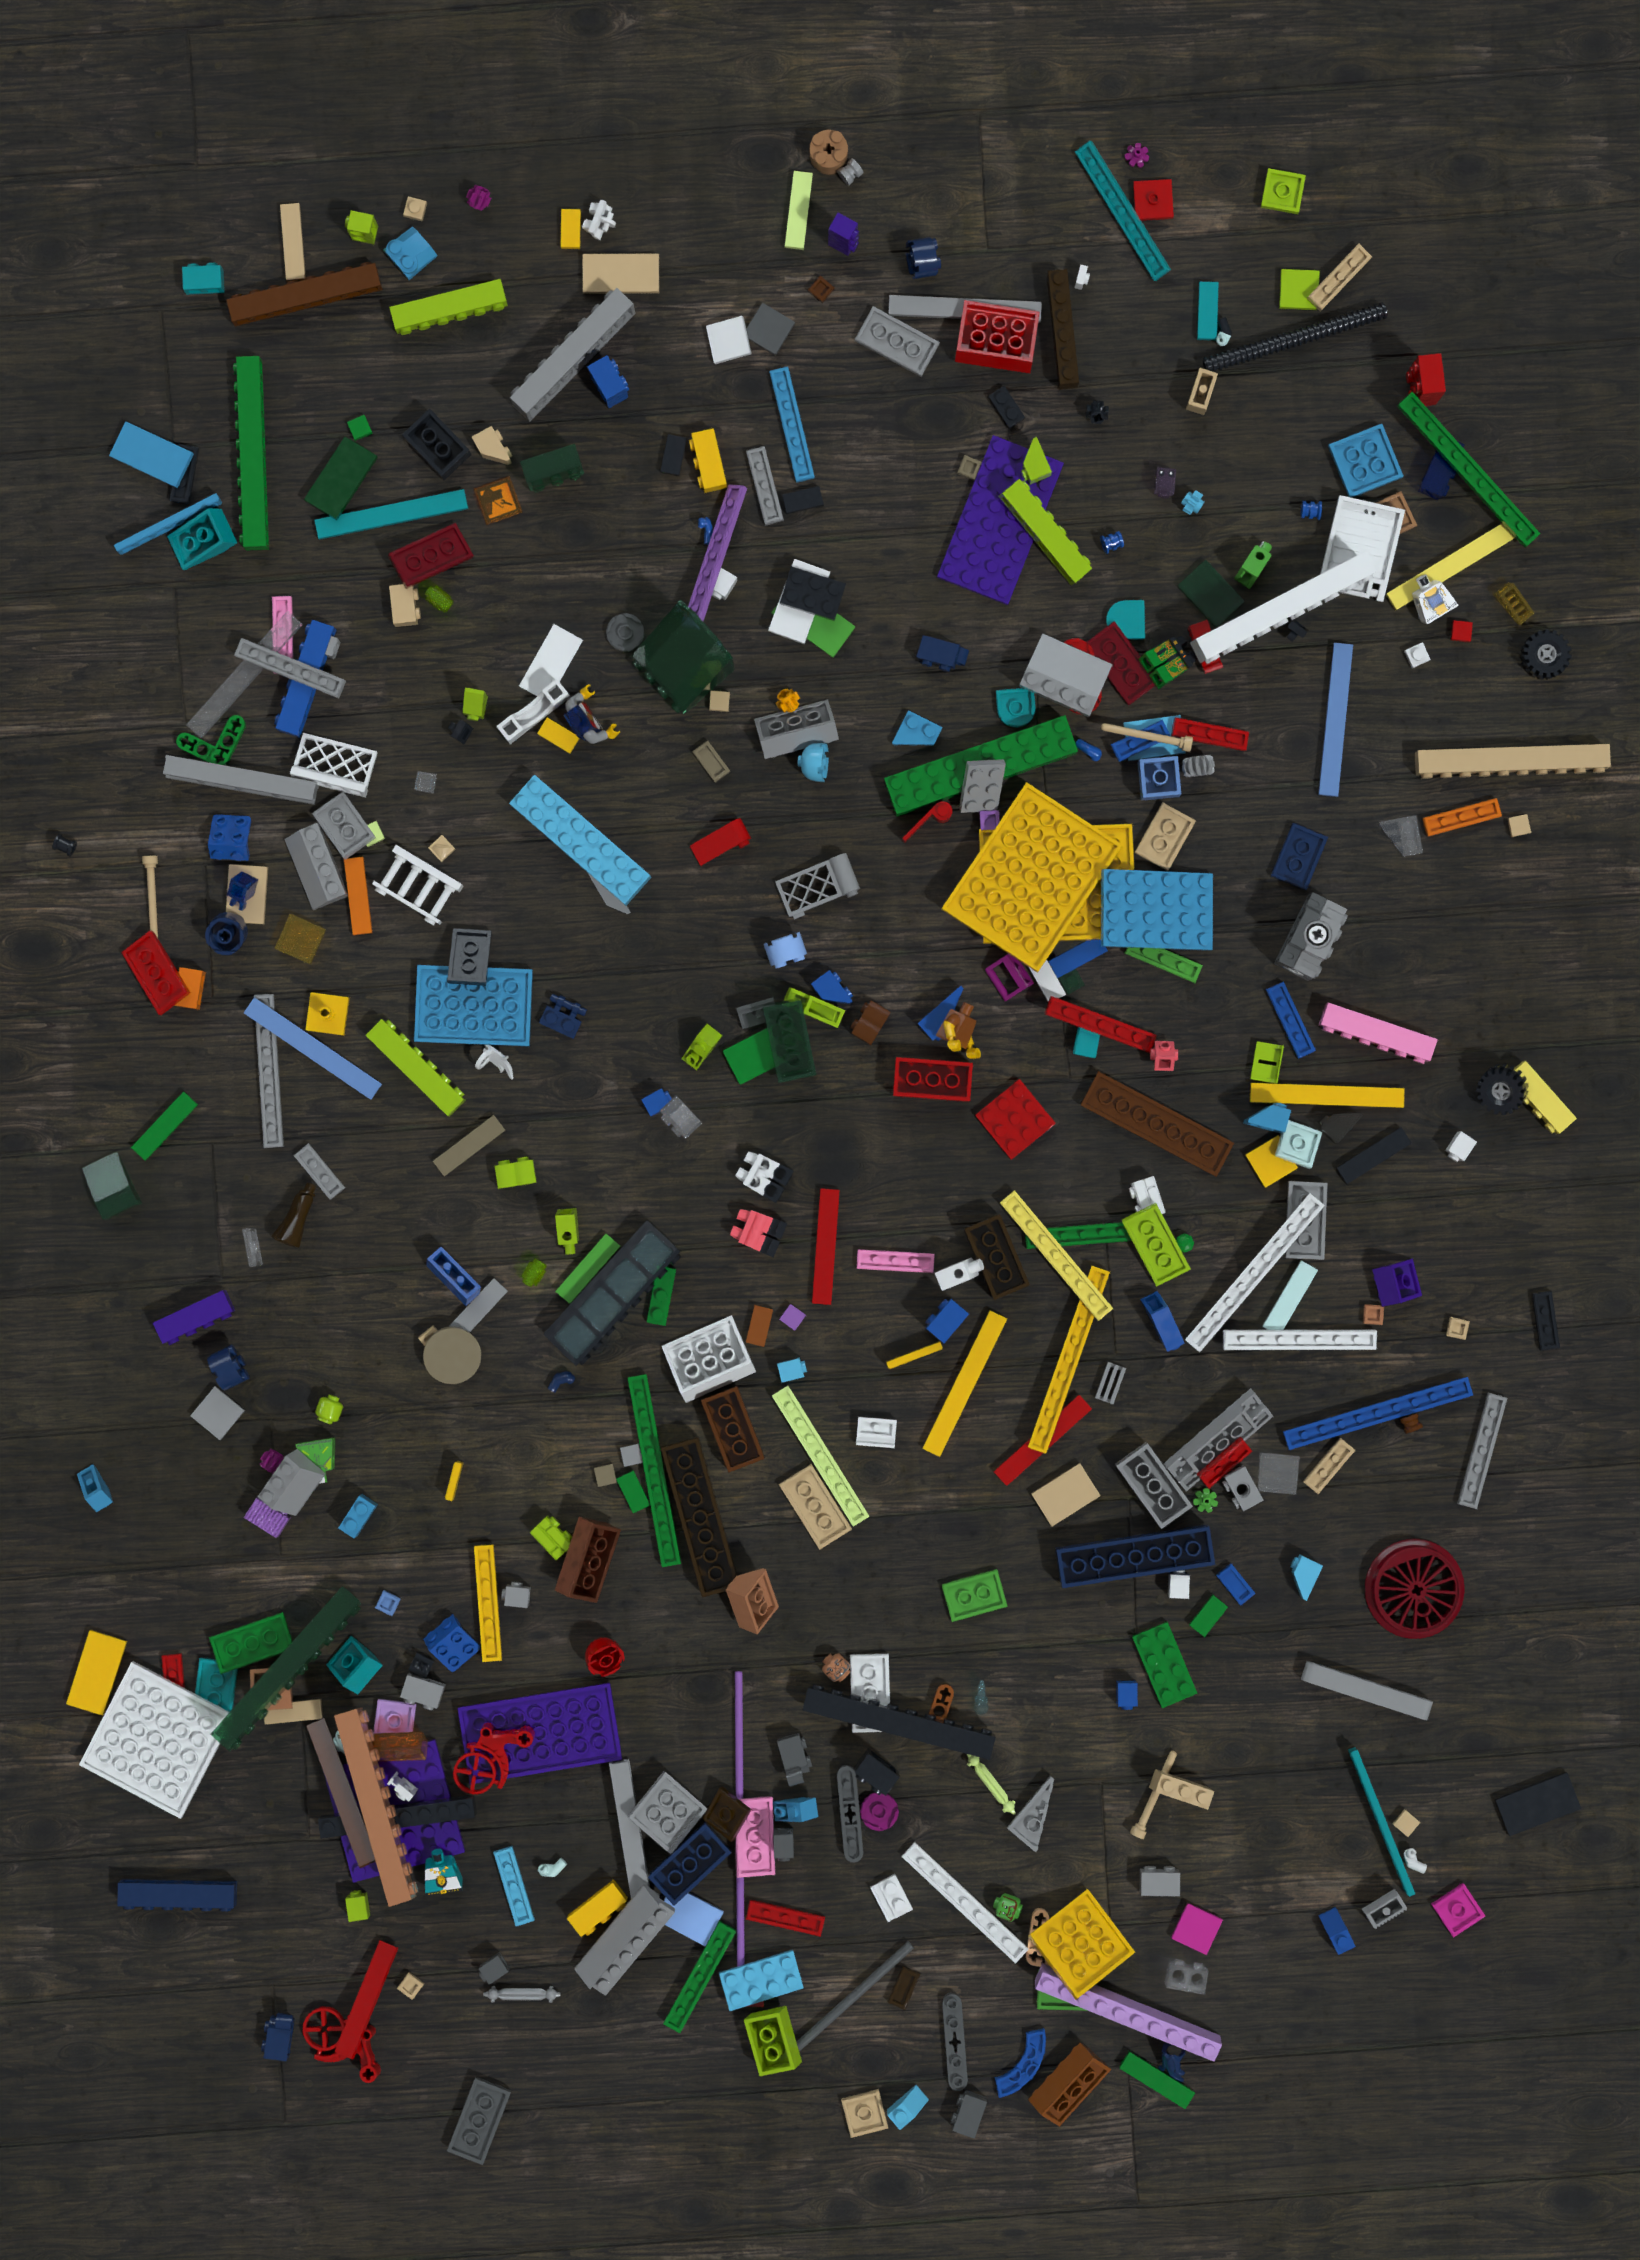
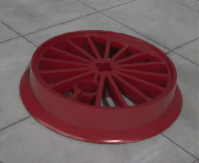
M1406 1539L1391 1544L1377 1555L1366 1576L1365 1596L1373 1617L1387 1631L1404 1638L1421 1639L1443 1631L1456 1618L1464 1600L1465 1585L1458 1563L1443 1547L1427 1540ZM1431 1555L1419 1579L1421 1557ZM1437 1557L1443 1564L1425 1579L1434 1558ZM1413 1559H1416L1415 1578L1409 1564V1561ZM1406 1563L1411 1581L1397 1565ZM1392 1567H1395L1408 1583H1405L1385 1573L1384 1571ZM1445 1567L1448 1569L1450 1577L1427 1584ZM1384 1575L1406 1586V1588L1379 1586L1381 1576ZM1452 1580L1453 1591L1427 1589ZM1414 1585L1420 1587V1589L1417 1590V1594L1412 1592V1590L1414 1589ZM1379 1589L1406 1591L1383 1600L1379 1598ZM1426 1592L1452 1594L1450 1604H1447ZM1406 1596L1388 1613L1384 1611L1383 1603ZM1425 1596L1447 1606L1448 1608L1441 1616ZM1409 1600L1399 1622L1396 1623L1390 1616ZM1420 1603H1426L1427 1609L1423 1613H1419L1417 1610ZM1412 1605V1627L1404 1626L1402 1624ZM1433 1610L1439 1619L1430 1624L1428 1615ZM1417 1615L1424 1617L1426 1626L1416 1627Z

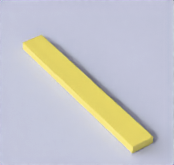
M1502 523L1388 592L1386 596L1396 611L1413 601L1412 593L1420 589L1416 581L1418 577L1427 575L1430 582L1433 580L1444 582L1515 539V537Z
M1015 1190L1000 1202L1002 1207L1098 1321L1113 1309Z

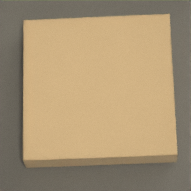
M879 2089L841 2099L851 2138L888 2129Z

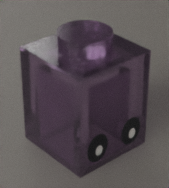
M1157 467L1153 494H1157L1160 498L1173 496L1176 469Z

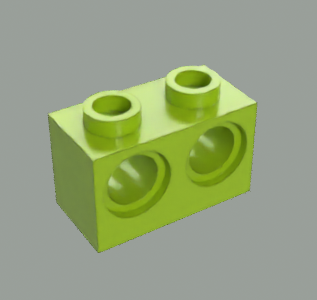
M351 210L350 216H347L345 220V227L351 239L375 244L378 224L374 215Z

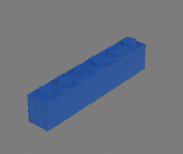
M312 620L311 624H307L305 629V635L307 636L305 642L300 644L299 653L301 654L297 661L323 671L327 660L325 653L331 636H335L336 629L333 626ZM289 679L287 683V689L289 690L287 695L282 698L280 705L282 710L280 714H277L274 725H276L278 731L300 738L316 689Z

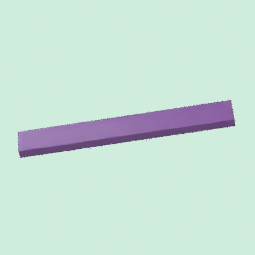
M728 485L682 626L685 628L701 630L747 491L745 486Z

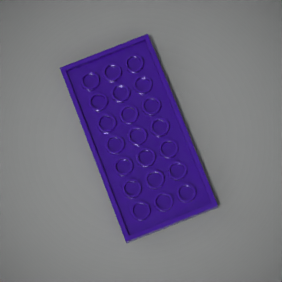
M992 436L937 578L1002 604H1009L1032 546L1033 538L998 496L1018 479L1024 481L1021 470H1023L1022 466L1029 449L997 436ZM1048 456L1045 457L1052 471L1051 476L1029 485L1028 480L1025 481L1030 487L1029 491L1031 494L1041 500V506L1044 510L1047 508L1064 464Z
M610 1682L458 1707L465 1753L470 1752V1748H466V1744L478 1742L481 1736L480 1731L487 1722L492 1723L494 1730L499 1731L519 1730L523 1726H530L534 1729L535 1737L529 1747L523 1748L511 1743L504 1745L509 1760L507 1778L623 1759ZM523 1734L524 1739L527 1740V1734ZM475 1748V1751H480L489 1755L491 1758L493 1757V1755L483 1749ZM475 1756L466 1757L467 1769H472V1774H468L470 1784L473 1775H476V1783L492 1780V1778L477 1775L479 1771L493 1773L492 1767L486 1759L479 1757L478 1769L475 1771L473 1769ZM496 1760L494 1762L497 1771L495 1779L500 1780L501 1770Z

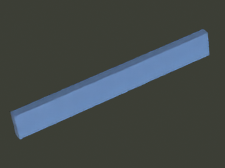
M1333 643L1318 795L1338 797L1353 652L1352 644Z
M255 997L244 1011V1014L370 1100H372L382 1084Z

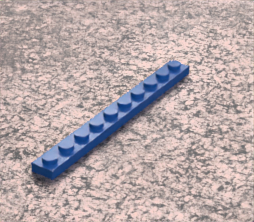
M1463 1377L1283 1431L1287 1448L1291 1450L1473 1396L1468 1377Z

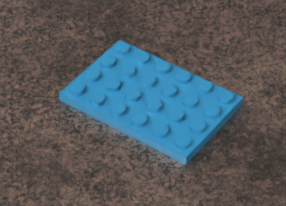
M1102 869L1101 947L1213 950V874Z
M417 965L414 1042L530 1046L532 969L488 968L486 986L448 984L449 966Z

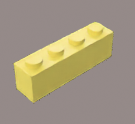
M1526 1061L1521 1062L1515 1067L1514 1070L1516 1072L1518 1070L1522 1071L1520 1076H1525L1527 1080L1524 1083L1529 1085L1527 1089L1529 1092L1523 1103L1529 1104L1533 1108L1532 1113L1538 1119H1543L1546 1123L1544 1126L1550 1133L1560 1134L1577 1119Z

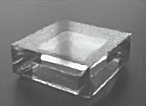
M418 771L414 790L434 794L437 774Z

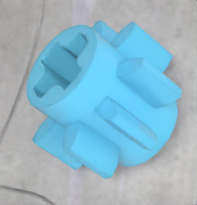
M1197 490L1193 494L1188 492L1181 502L1185 506L1183 511L1189 515L1192 512L1197 514L1205 502L1201 499L1203 494Z

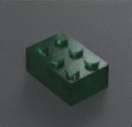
M575 444L520 461L529 490H534V492L542 491L548 485H561L567 479H579L584 474Z

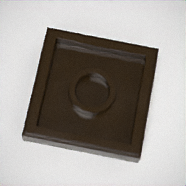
M720 1787L702 1819L732 1842L735 1840L752 1809L724 1787Z

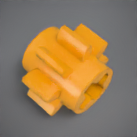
M783 689L777 695L779 701L776 702V705L784 713L786 711L793 712L799 706L797 700L800 699V696L793 689Z

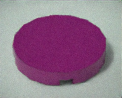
M874 1792L864 1799L861 1804L860 1813L867 1827L872 1830L883 1831L895 1824L899 1810L897 1802L891 1795L887 1794L885 1796L882 1793L878 1795Z

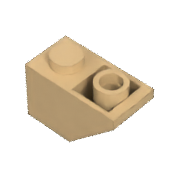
M490 426L472 436L483 458L507 465L511 464L510 457H512V454L507 446L503 447L500 441L503 438L498 429L494 431L493 427Z

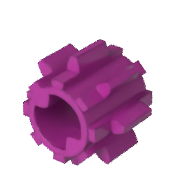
M474 185L472 189H469L466 196L469 206L478 210L486 208L491 201L489 190L482 186Z
M270 1449L269 1452H264L260 1458L262 1460L260 1465L268 1472L274 1474L285 1457L279 1452Z

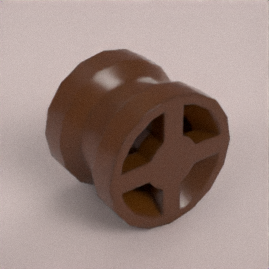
M1418 1412L1399 1419L1404 1424L1405 1434L1423 1427L1422 1423L1418 1420Z

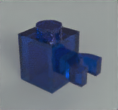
M240 872L231 878L227 896L232 898L229 905L233 907L236 902H239V910L243 911L247 905L246 901L254 896L259 879L244 872Z

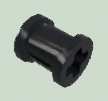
M58 834L54 839L52 849H58L71 857L77 847V841H70L62 837L61 834Z

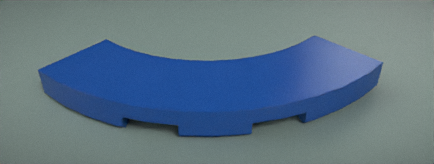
M1044 2028L1027 2031L1025 2050L1018 2064L1009 2072L995 2077L999 2098L1020 2090L1037 2073L1046 2047Z

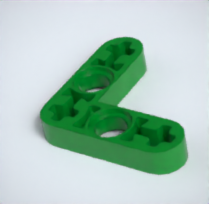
M231 716L216 746L189 733L179 734L176 743L183 751L208 763L226 766L246 728V722L241 716ZM239 719L241 727H236L234 732L237 733V736L229 733L228 730L233 731L234 725L232 722H237ZM227 736H231L234 741L229 747L223 744V740ZM189 737L188 741L195 744L194 748L187 744L183 747L182 738L186 739ZM206 745L208 752L205 755H199V746ZM220 746H221L222 748H224L225 750H228L229 752H228V754H227V753L224 751V753H223V755H222V757L224 758V761H223V762L220 761L219 763H217V759H216L215 757H216V755H218V756L221 755L222 750L219 749Z

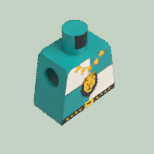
M442 1849L433 1850L431 1852L432 1858L426 1859L425 1895L462 1891L463 1878L454 1856H444Z

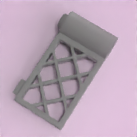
M846 853L775 881L789 917L793 916L794 919L804 916V911L841 896L847 895V898L858 894L857 890L860 889ZM827 866L829 871L826 880L816 876L819 868ZM804 874L812 876L808 887L798 883ZM815 878L825 882L821 892L811 889ZM789 881L795 884L791 894L783 891L782 883ZM827 883L835 886L837 894L832 896L823 894ZM797 885L807 889L803 900L793 896ZM809 891L820 894L817 902L809 903L805 901ZM795 898L802 901L799 909L792 912L789 906L791 899Z

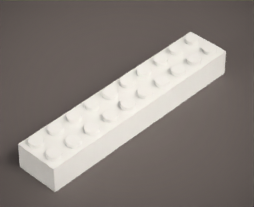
M1365 551L1190 642L1199 662L1205 661L1208 664L1219 658V653L1222 652L1225 655L1237 649L1236 645L1238 643L1240 646H1243L1254 640V635L1258 638L1270 632L1271 626L1276 629L1289 622L1287 618L1290 617L1293 620L1304 614V609L1307 608L1309 612L1322 605V600L1326 603L1339 596V591L1343 594L1357 587L1356 582L1359 585L1374 578L1372 574L1377 572L1368 552Z

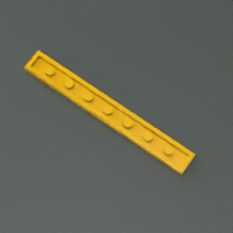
M1250 1083V1102L1404 1108L1405 1088Z
M989 1311L923 1446L924 1450L939 1457L941 1456L1007 1318Z

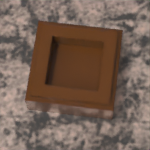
M819 276L808 289V292L823 304L835 287Z

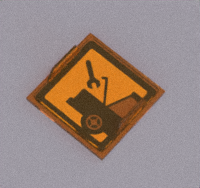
M510 476L474 489L487 525L523 512Z

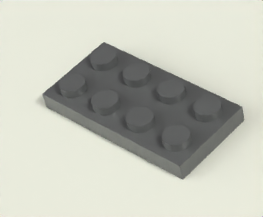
M475 2077L447 2151L483 2165L511 2090Z

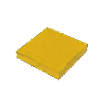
M1279 1135L1245 1154L1264 1188L1298 1168L1295 1163L1274 1156L1280 1139Z

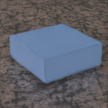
M383 1590L375 1608L393 1616L401 1598Z

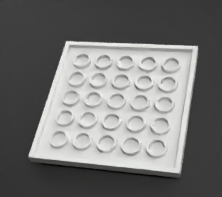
M133 1661L79 1765L181 1819L235 1715Z

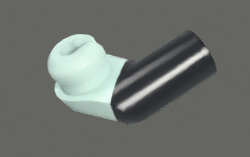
M1226 317L1217 321L1221 330L1216 342L1220 346H1225L1232 335Z

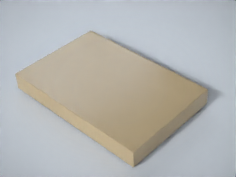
M1162 802L1134 853L1168 871L1196 820Z
M229 864L226 912L242 916L247 924H265L268 867Z
M1080 1463L1031 1493L1051 1526H1054L1100 1497L1099 1492Z

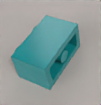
M207 263L206 266L188 264L187 267H182L183 290L186 295L225 293L224 270L221 265Z

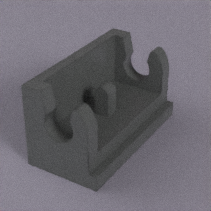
M773 998L736 1008L742 1029L779 1019Z

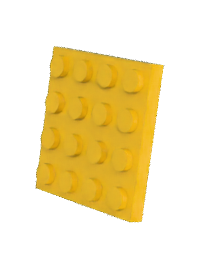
M1088 1889L1028 1935L1075 2000L1135 1953Z

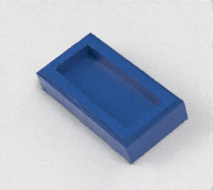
M1231 1563L1216 1574L1240 1606L1255 1595V1592Z

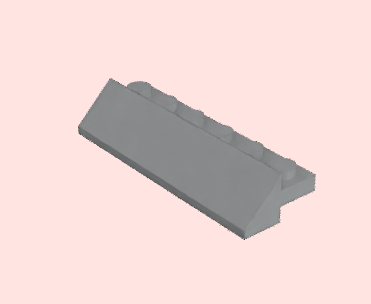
M1250 1388L1164 1463V1466L1187 1492L1200 1480L1197 1475L1199 1471L1239 1437L1246 1441L1268 1422L1273 1415Z
M643 1884L576 1965L575 1971L589 1989L593 1987L606 1996L675 1913V1908L661 1900L657 1892Z

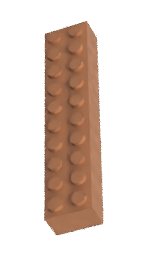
M358 1708L335 1715V1721L388 1906L412 1900L416 1897L418 1887L416 1882L412 1881L410 1875L413 1873L410 1862L406 1861L405 1857L407 1849L405 1843H401L399 1837L402 1835L400 1825L395 1823L396 1811L394 1805H390L389 1802L391 1794L389 1787L385 1786L383 1781L385 1772L383 1767H379L378 1760L380 1755L378 1749H374L372 1743L375 1738L372 1729H368V1713L366 1710L363 1711V1708Z

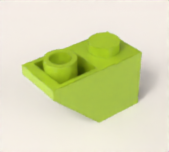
M707 1024L696 1036L682 1057V1060L697 1070L716 1046L722 1035Z

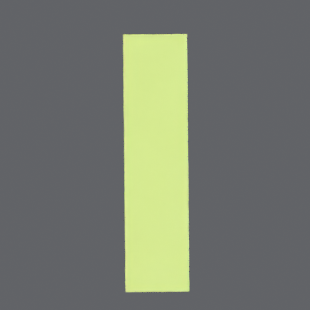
M794 171L785 248L804 250L813 173Z

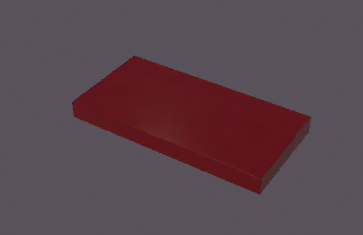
M456 523L388 553V557L406 589L472 559L474 556Z
M1115 621L1087 641L1092 647L1095 657L1113 664L1107 677L1128 706L1156 686L1149 676L1152 671L1146 672L1138 660L1141 656Z

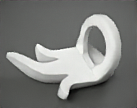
M485 1044L483 1054L477 1060L475 1068L479 1070L490 1061L499 1068L500 1073L505 1069L510 1079H513L512 1067L507 1061L509 1056L503 1055L491 1045Z

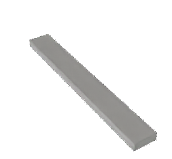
M889 295L888 315L961 319L964 300L1039 311L1038 322H1041L1042 302Z
M274 994L254 995L256 999L275 1011ZM256 1022L264 1148L284 1147L277 1036Z

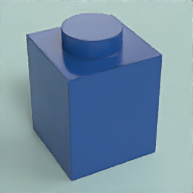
M662 1088L641 1099L651 1117L671 1107L670 1102L673 1101L669 1092H664Z
M1116 1681L1117 1705L1122 1710H1132L1133 1706H1138L1136 1681Z

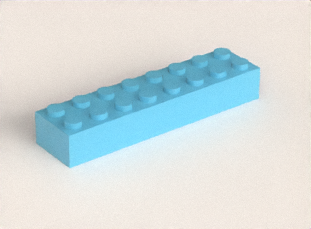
M536 775L526 783L509 803L518 813L625 906L650 880L651 876Z

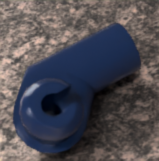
M569 1371L557 1373L550 1382L548 1389L556 1393L560 1384H572L575 1376Z

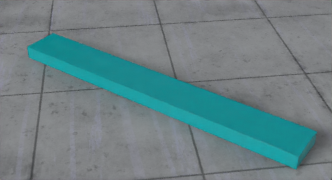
M1088 141L1075 151V154L1152 279L1157 281L1171 269L1094 143Z
M462 489L341 514L338 520L331 517L316 519L315 525L318 539L321 540L467 510L468 504L465 490Z
M1355 1747L1350 1748L1348 1752L1404 1892L1409 1897L1415 1895L1360 1754Z

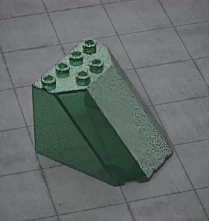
M682 600L671 609L632 655L634 660L632 664L639 671L643 670L647 681L651 685L656 684L658 686V693L664 699L668 698L672 702L670 706L677 714L681 712L683 715L735 670L731 654L698 615Z

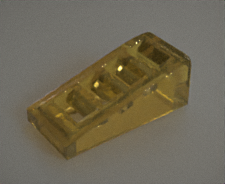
M1507 583L1494 594L1518 625H1521L1534 614V611L1514 583ZM1510 591L1511 593L1505 597V594ZM1513 597L1516 598L1512 603H1509ZM1520 603L1521 606L1514 610V607ZM1525 609L1526 612L1519 617L1518 613Z

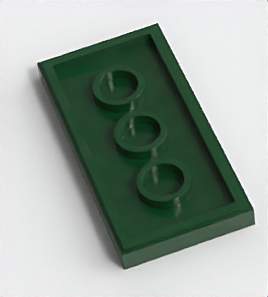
M344 437L304 501L331 518L338 520L377 460V455Z

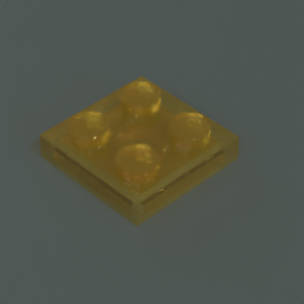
M290 914L275 949L311 965L326 929Z

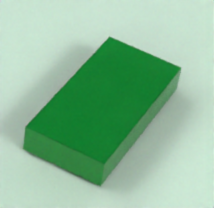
M634 1470L616 1479L633 1513L650 1506V1502Z
M1212 1594L1189 1625L1205 1637L1228 1606Z

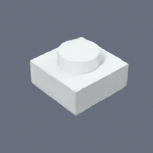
M1080 265L1075 284L1076 289L1082 290L1083 284H1088L1090 273H1086L1088 266Z
M1423 642L1404 651L1411 668L1431 660Z

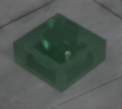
M1076 969L1059 977L1067 995L1085 986Z

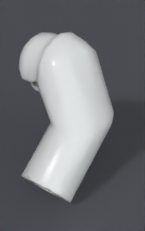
M1406 1849L1404 1859L1407 1867L1424 1874L1427 1865L1417 1860L1415 1849Z

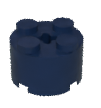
M926 237L908 240L906 248L909 247L910 252L906 253V259L910 275L914 274L912 279L936 276L938 269H941L940 257L936 255L938 248L936 238Z
M231 912L220 913L214 917L205 932L206 942L214 952L221 955H230L241 948L248 934L244 918Z
M233 1345L207 1358L211 1372L215 1373L217 1377L215 1379L224 1391L250 1379L248 1372L243 1368L246 1365L241 1355L237 1356V1351Z

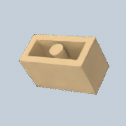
M1199 368L1186 410L1202 415L1205 414L1218 373Z
M404 584L389 586L394 626L418 625V619H421L420 608H416V600H419L418 589H414V586L406 589Z

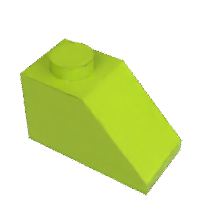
M1037 437L1032 440L1022 466L1023 470H1021L1024 481L1028 480L1029 485L1050 477L1052 474Z
M465 687L463 714L467 716V719L478 721L479 718L484 719L488 699L485 691Z

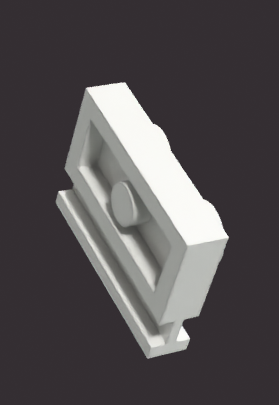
M858 1417L856 1445L894 1448L897 1420Z
M396 1772L387 1784L395 1786V1794L401 1800L405 1801L406 1799L409 1802L418 1788L404 1777L402 1779L398 1777L399 1773Z
M896 1874L870 1886L888 1922L913 1910Z

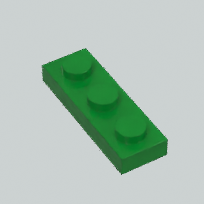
M668 1267L665 1268L667 1273L661 1279L657 1277L654 1281L655 1286L652 1291L647 1323L666 1326L676 1269Z

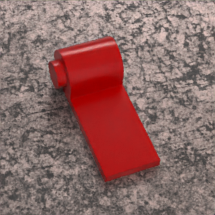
M944 801L937 803L902 838V842L905 844L930 817L939 823L949 821L952 815L951 805Z
M738 818L690 845L700 866L733 847L739 846L741 849L749 845L751 836L741 818Z

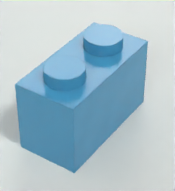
M363 1494L359 1495L338 1528L355 1539L378 1504Z

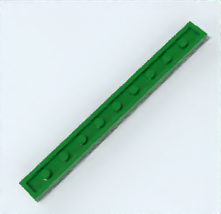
M1413 392L1408 394L1397 405L1401 412L1524 548L1540 534Z
M647 1374L628 1377L661 1566L681 1564L648 1377Z

